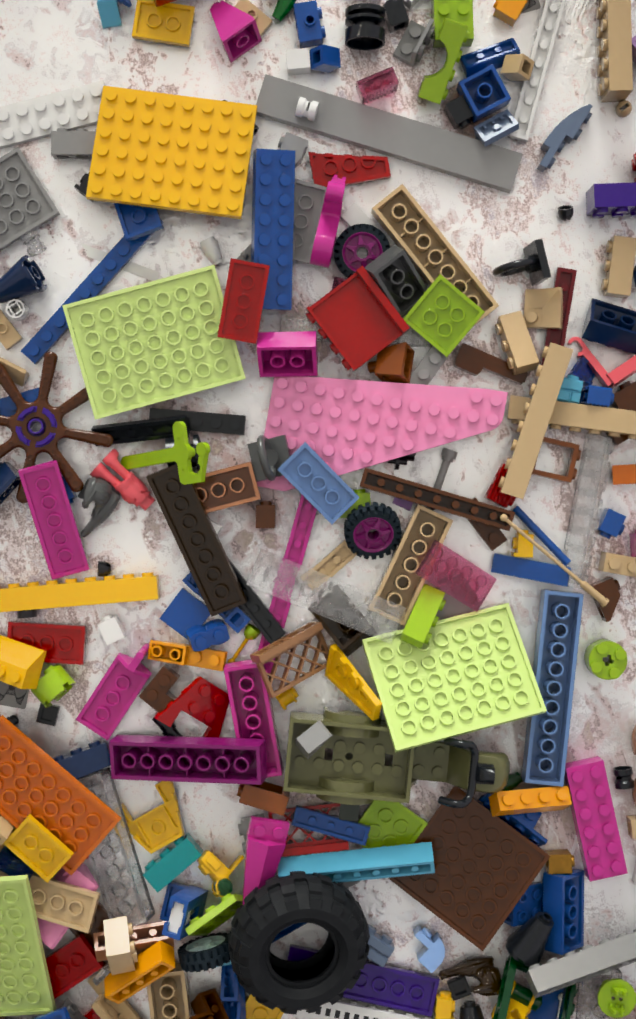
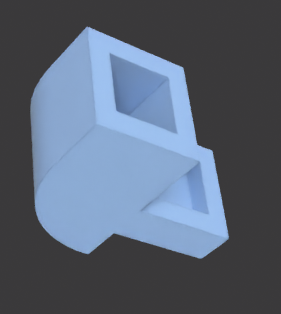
M417 925L413 929L414 936L424 944L417 953V958L423 966L433 973L445 957L443 940L438 932L433 936L426 927L422 928Z

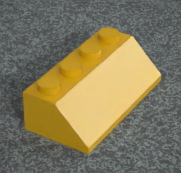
M0 635V681L20 689H37L47 651Z

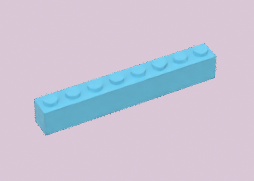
M432 842L281 857L278 865V876L281 878L289 876L292 871H304L306 875L318 873L330 877L332 882L341 883L435 873Z

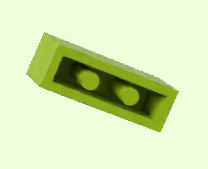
M424 583L400 640L420 649L423 643L428 644L432 635L429 633L431 626L435 628L439 619L436 616L437 611H442L446 600L443 599L445 592Z

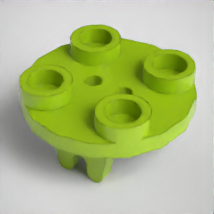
M606 979L599 988L597 1002L600 1009L607 1016L622 1018L629 1015L634 1009L636 993L632 985L623 979Z

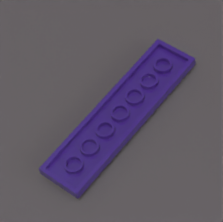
M290 944L287 961H299L309 958L319 950ZM366 961L364 968L360 969L361 975L352 989L347 988L344 991V998L431 1017L440 979L438 976L388 965L382 968L374 962Z

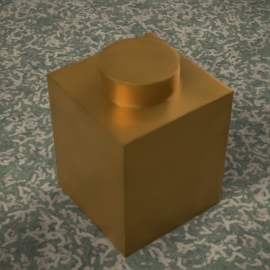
M568 849L545 850L551 855L545 864L549 874L572 873V867H575V859Z

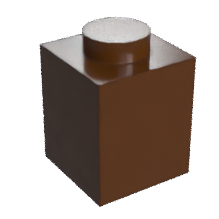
M260 501V505H256V528H276V505H272V501Z

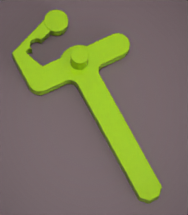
M176 421L173 424L174 446L172 448L124 456L121 459V464L127 470L176 462L179 480L183 485L205 482L210 446L207 442H200L197 444L195 451L188 442L186 424L183 421ZM196 452L199 455L198 464L200 465V470L197 471L198 474L192 471L191 459L195 456Z

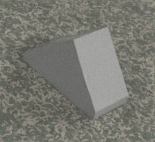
M319 720L296 738L295 745L308 760L332 734Z

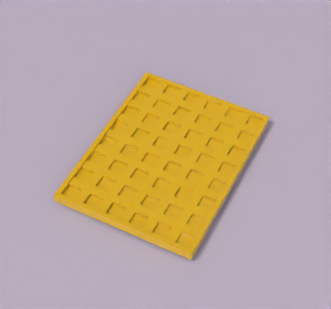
M103 86L86 198L88 200L242 219L257 105Z

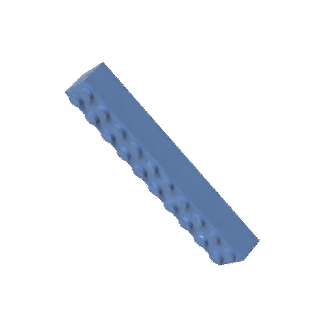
M541 589L533 673L547 711L546 713L527 718L521 778L525 783L560 787L564 785L584 597L582 593Z

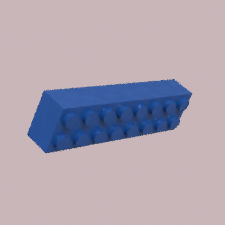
M255 149L253 151L251 262L270 265L262 309L291 310L295 188V151Z

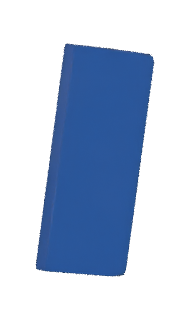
M510 38L461 56L460 62L467 78L492 64L495 69L501 68L505 55L520 54V49L514 38Z

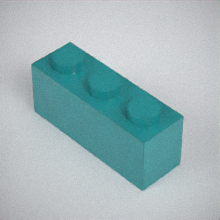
M189 833L175 840L173 847L170 849L168 847L159 854L160 858L156 861L151 860L144 867L146 870L143 876L157 893L202 856L203 849Z

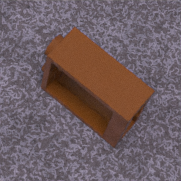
M544 437L543 443L572 449L566 476L535 470L536 463L532 475L571 483L577 474L575 464L581 456L580 445Z
M264 781L262 785L240 784L237 796L240 797L239 803L284 816L290 792L283 791L282 786Z

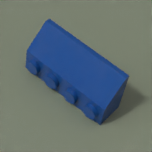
M572 869V873L569 874L543 873V912L550 914L554 922L545 950L564 955L584 946V870Z

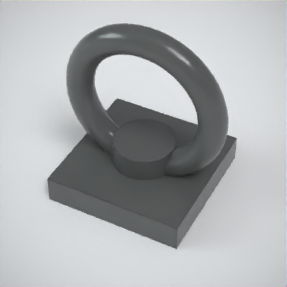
M260 435L257 438V442L247 444L256 482L267 479L273 481L276 477L283 476L277 469L291 456L286 435L270 439Z

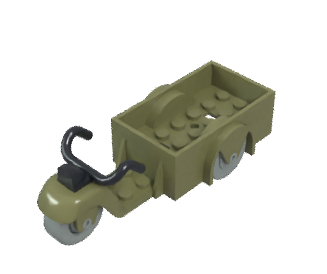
M324 707L323 714L291 711L283 791L316 794V797L324 801L346 805H366L372 803L373 800L409 803L411 787L416 784L417 780L447 782L467 790V794L462 800H453L440 796L438 799L439 804L452 808H464L472 802L475 792L496 793L502 791L508 783L510 772L508 756L500 752L480 751L472 741L448 738L444 742H433L395 753L386 721L381 720V712L379 719L372 721L365 713L360 711L345 710L332 712L328 710V707ZM320 720L332 736L307 760L295 745L296 738ZM325 748L333 749L332 760L324 759ZM385 754L393 755L392 766L384 765Z

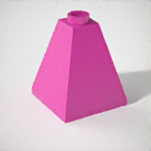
M224 1L216 2L211 6L210 12L231 63L262 41L253 16Z

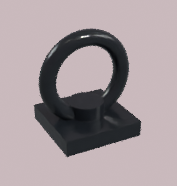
M534 240L523 248L524 259L496 267L492 272L495 277H503L526 271L529 273L532 286L538 285L550 278L551 273L543 240Z

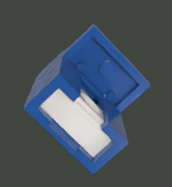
M171 881L167 886L160 920L167 921L164 923L162 935L179 941L188 936L185 928L189 926V922L197 916L199 918L203 916L209 890Z

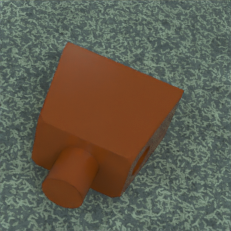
M407 342L386 347L377 354L376 361L368 362V371L375 373L382 382L410 384L415 351Z

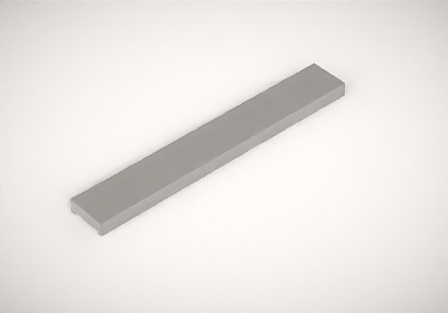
M265 74L256 103L257 116L509 194L523 155L522 153L493 144L485 147L480 140ZM300 97H304L310 102H319L314 122L304 116L301 118L295 116Z

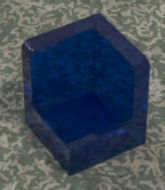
M581 357L568 375L578 376L579 380L583 381L584 386L592 385L595 374L587 364L589 361Z

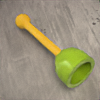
M248 623L244 630L245 639L233 657L228 660V663L235 662V659L248 640H254L259 636L261 632L257 627Z

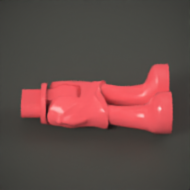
M114 448L102 461L124 480L120 481L102 462L96 466L90 475L104 479L121 494L126 502L134 504L136 507L140 506L146 511L155 499L150 495L151 492L148 491L146 485L132 471L129 472L119 462V453Z

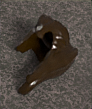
M492 956L470 957L452 968L441 970L438 974L441 980L453 976L474 977L480 981V985L471 986V992L483 996L499 994L501 974L499 969L494 967V958Z

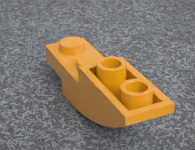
M150 640L147 659L224 671L227 652L211 648L193 651L189 644Z

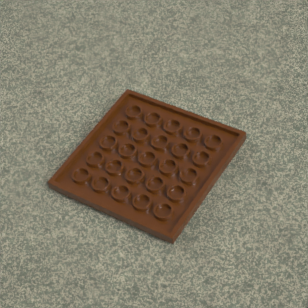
M454 786L446 798L462 800L467 793L461 788ZM473 798L472 802L464 808H452L441 804L414 842V844L432 842L435 873L391 877L388 879L472 944L484 951L551 855L499 816L492 817L491 810Z

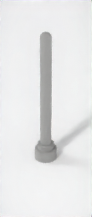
M443 447L441 453L443 455V462L433 488L441 490L450 462L456 459L458 452Z

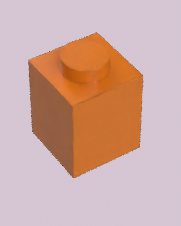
M636 464L612 466L613 485L636 484Z

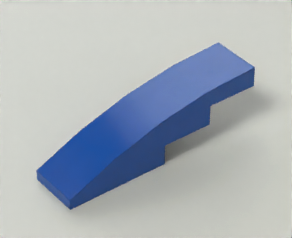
M232 965L222 966L220 1000L224 1002V1009L229 1019H246L245 990L239 984Z

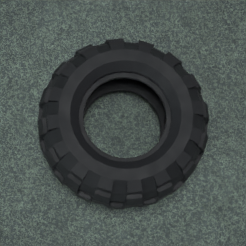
M292 871L289 876L279 878L276 875L267 879L264 886L259 889L256 886L245 897V904L241 905L240 908L238 907L231 922L232 929L228 935V949L232 969L237 975L239 984L249 995L251 994L255 997L256 1001L272 1010L277 1007L285 1014H297V1010L306 1009L308 1013L320 1011V1006L328 1002L332 1005L342 999L344 991L347 988L352 989L361 975L360 969H363L364 965H366L370 949L368 945L370 937L368 924L359 902L354 899L352 893L339 882H332L330 877L322 874L313 873L312 875H306L304 871ZM313 923L329 932L322 948L309 958L299 961H287L278 958L270 952V946L274 938L283 929L293 924Z

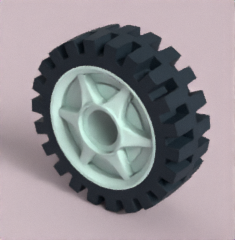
M212 933L201 938L197 937L195 940L188 941L189 943H184L183 946H180L178 957L182 970H185V972L207 971L209 968L214 969L216 966H222L223 963L230 962L228 949L229 933Z

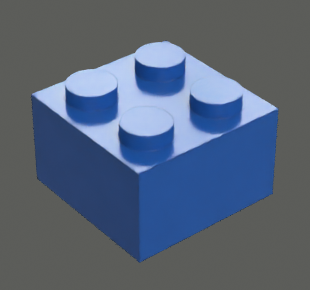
M493 64L460 81L456 88L459 96L463 95L474 115L472 118L474 123L506 107L511 100Z

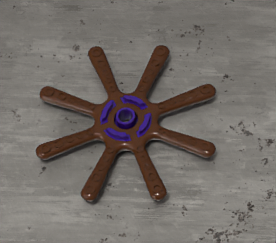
M47 352L43 361L38 398L34 402H27L22 397L3 364L0 363V385L17 407L16 413L11 417L0 415V426H6L12 432L11 438L0 445V459L13 449L20 447L26 452L24 469L35 466L37 455L46 452L53 461L57 460L61 474L73 492H80L84 484L58 450V442L62 438H69L103 447H110L113 444V436L110 434L71 429L63 425L62 419L65 414L89 400L86 387L58 407L51 406L48 402V397L58 356L54 352ZM40 422L41 429L38 432H34L32 429L33 425ZM20 479L16 499L20 503H27Z

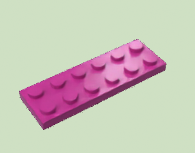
M57 460L18 470L52 580L89 570L87 557Z

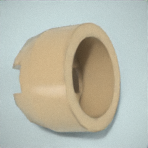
M626 100L619 102L615 109L616 114L619 117H627L632 111L631 103ZM625 105L628 106V107H627L626 109H624L623 111L620 110V108H622L623 106H625Z

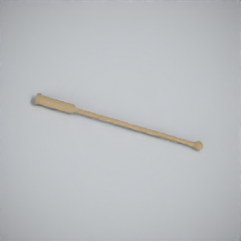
M501 514V521L507 522L580 584V587L596 599L602 607L608 604L609 599L607 597L605 598L589 583L578 578L511 522L506 514Z

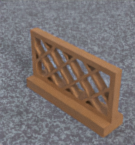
M311 621L250 655L252 662H255L270 698L278 696L326 668L329 649L321 632L323 629L321 622ZM315 635L318 638L317 648L310 645L311 639ZM299 644L304 646L302 656L294 654ZM309 648L315 650L313 660L306 658ZM283 653L289 654L286 665L279 663ZM319 653H323L326 658V662L323 664L317 663ZM293 656L300 659L297 669L290 667ZM304 661L311 663L310 670L307 673L302 672ZM267 662L274 663L270 674L265 671L263 666ZM278 665L285 668L282 678L275 676ZM289 669L296 672L295 678L291 682L286 680ZM274 678L281 681L279 688L273 691L271 686Z

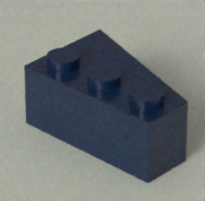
M99 740L89 743V746L81 749L79 747L71 750L69 754L64 756L62 754L53 758L76 779L111 765L107 745Z

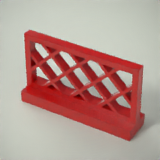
M329 803L302 807L312 810L319 809L321 812L328 814L332 807H340V804ZM296 807L286 808L285 813H291L289 816L284 814V817H286L285 821L289 820L292 822L290 817L295 812ZM268 812L269 818L273 819V814L275 813ZM297 827L291 835H287L288 839L286 840L282 857L349 850V844L346 840L330 836L332 839H325L328 835H325L322 840H316L311 836L314 831L308 833L303 828ZM298 829L307 835L303 842H297L292 838Z

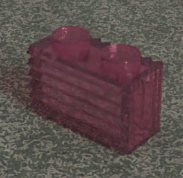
M390 67L356 81V91L361 103L365 105V103L372 102L376 98L379 99L383 95H389L390 92H396L399 81L393 67Z

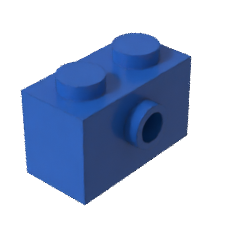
M316 0L293 4L300 49L323 44V38H326L325 27L320 25V19H323L321 7H317Z

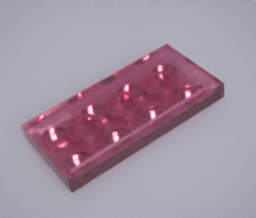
M436 540L415 572L421 578L476 612L497 580Z

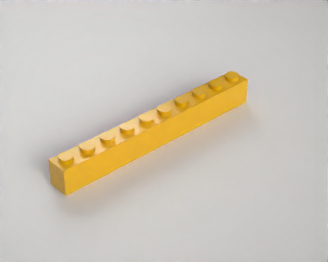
M153 572L142 573V577H134V574H123V578L115 579V575L103 576L104 580H96V577L84 578L85 581L77 582V578L65 579V583H58V580H49L44 585H39V581L27 582V586L12 583L8 584V588H0V612L156 600L160 598L159 575H154Z

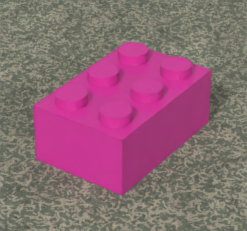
M316 331L258 332L257 356L260 377L318 376Z

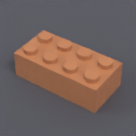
M252 462L206 473L205 482L194 483L207 513L261 499Z

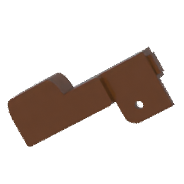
M465 343L460 346L454 360L455 368L473 376H477L483 369L520 385L525 382L528 376L527 372L514 375L512 369L508 367L507 360L504 361Z

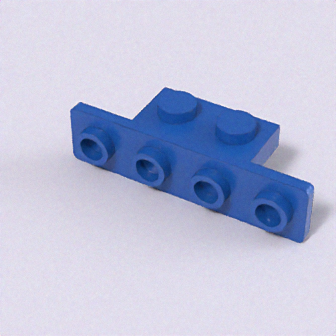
M487 793L481 796L479 800L485 807L491 810L488 798L491 794ZM541 812L499 816L536 845L542 846L547 843L548 840L533 829L542 814Z

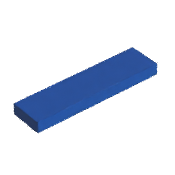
M494 553L491 569L493 573L568 587L570 575L558 565Z
M296 805L291 825L364 846H366L370 831L369 825L355 821L340 820L337 816Z

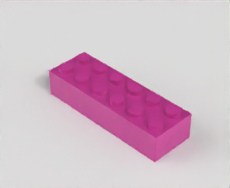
M251 659L226 663L224 674L236 738L266 739L267 778L281 776L283 764L272 702L258 667Z
M599 756L566 763L564 779L570 792L572 802L570 807L585 876L591 882L627 874L604 761Z

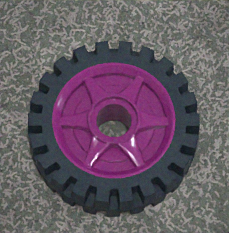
M368 224L353 225L345 229L335 243L334 260L336 266L345 277L349 278L362 265L366 267L389 249L390 244L380 229ZM359 248L367 250L368 255L366 258L362 259L357 256Z
M367 502L364 507L360 504L357 510L355 508L351 510V514L347 515V520L344 522V536L348 548H351V551L359 557L363 555L364 559H368L371 556L373 560L376 559L377 555L383 558L384 553L388 556L391 554V550L394 551L396 545H399L402 537L401 524L396 512L392 511V508L389 506L386 508L383 503L379 506L377 502H373V505Z

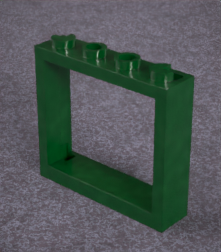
M511 955L505 961L493 1019H506L516 969L525 973L529 970V967L524 965L526 962L522 960L516 961ZM576 984L564 988L558 1019H570V1016H572L575 1009L573 999L578 991Z

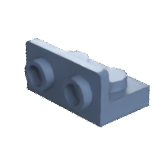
M507 109L473 127L475 139L480 140L486 147L518 130L519 123Z

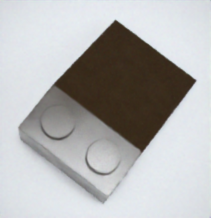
M339 585L309 608L347 657L362 646V639L370 638L377 634L373 626Z

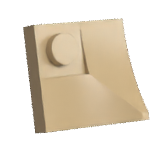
M561 287L526 289L523 318L527 329H562L563 290Z

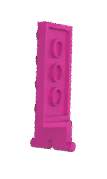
M148 643L142 646L134 658L123 653L117 655L76 718L78 722L107 741L152 674L141 663L149 651Z

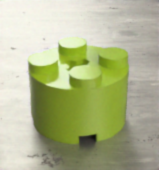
M599 639L586 648L584 661L588 670L597 677L605 680L617 679L626 669L627 653L619 644L608 639ZM603 657H608V661L604 662Z
M61 665L49 666L43 672L45 675L39 679L37 689H31V692L45 708L52 706L51 701L53 699L56 701L60 700L73 687L72 684L76 683Z

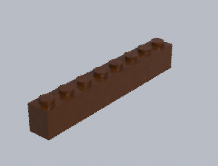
M365 468L360 483L362 488L506 531H510L511 526L507 522L500 520L501 514H506L511 522L515 515L513 511L369 468Z

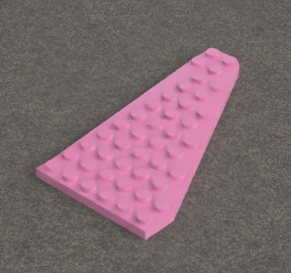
M308 376L274 377L264 436L270 439L286 435L290 455L306 442L339 476L492 431L503 420L508 392L481 388ZM284 476L276 477L273 481L267 479L257 482L259 487L280 491L295 489Z

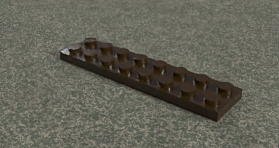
M177 463L146 476L211 617L246 603V596L194 484L183 485L180 482Z

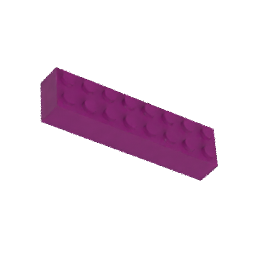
M116 735L109 741L111 779L262 785L267 778L266 739Z

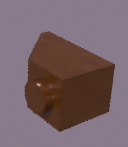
M607 577L590 584L605 598L609 599L608 604L604 607L594 599L600 616L605 622L611 621L620 598L619 590H621L616 579Z

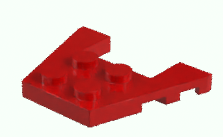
M199 676L181 692L177 699L168 703L167 708L161 713L158 712L154 718L171 727L182 710L208 726L202 737L219 738L229 704L228 693Z

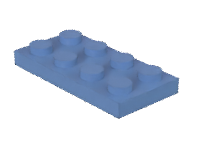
M306 442L277 469L331 524L360 498Z

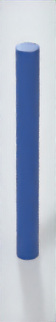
M519 506L512 510L565 566L571 562Z

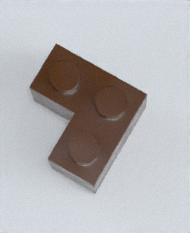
M165 664L139 697L157 712L161 713L167 708L168 703L177 699L168 690L180 675Z
M215 988L199 993L190 1003L195 1015L189 1019H229Z

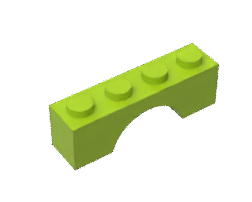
M444 18L438 38L445 45L447 52L446 61L443 67L435 74L424 75L417 94L418 97L440 104L441 100L445 101L448 94L446 86L448 81L452 82L455 75V70H453L455 62L459 63L463 52L460 50L462 42L466 43L470 31H467V25Z

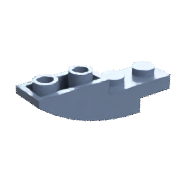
M591 104L571 113L549 134L540 148L546 154L537 167L539 171L544 172L546 168L550 169L556 160L553 157L556 151L560 153L566 143L570 144L573 139H578L582 132L580 129L582 123L587 124L592 116L590 110L593 106Z

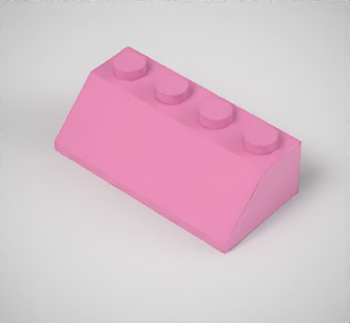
M83 863L72 875L61 868L53 878L92 891H96L99 887L88 867ZM37 918L42 942L50 949H54L69 927Z

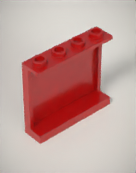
M363 265L340 285L312 306L306 308L308 312L306 316L312 324L316 323L320 329L317 331L323 339L327 338L330 341L331 345L329 347L335 355L339 353L343 359L341 361L343 366L347 370L351 369L352 372L381 352L410 328Z

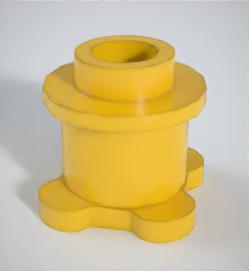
M292 687L276 696V699L282 708L286 710L287 705L294 701L297 702L299 695L295 688Z

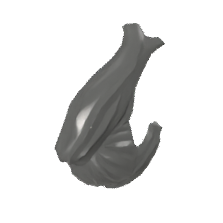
M96 477L87 479L83 489L78 494L79 498L84 499L82 502L84 509L88 508L92 501H95L91 519L81 531V537H86L111 515L119 502L120 494L114 492L112 485L103 479Z

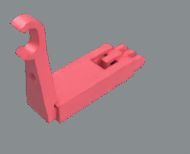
M572 337L568 341L567 345H571L573 342L578 343L582 351L578 352L577 358H584L603 387L613 389L636 373V355L607 374V371L581 338Z

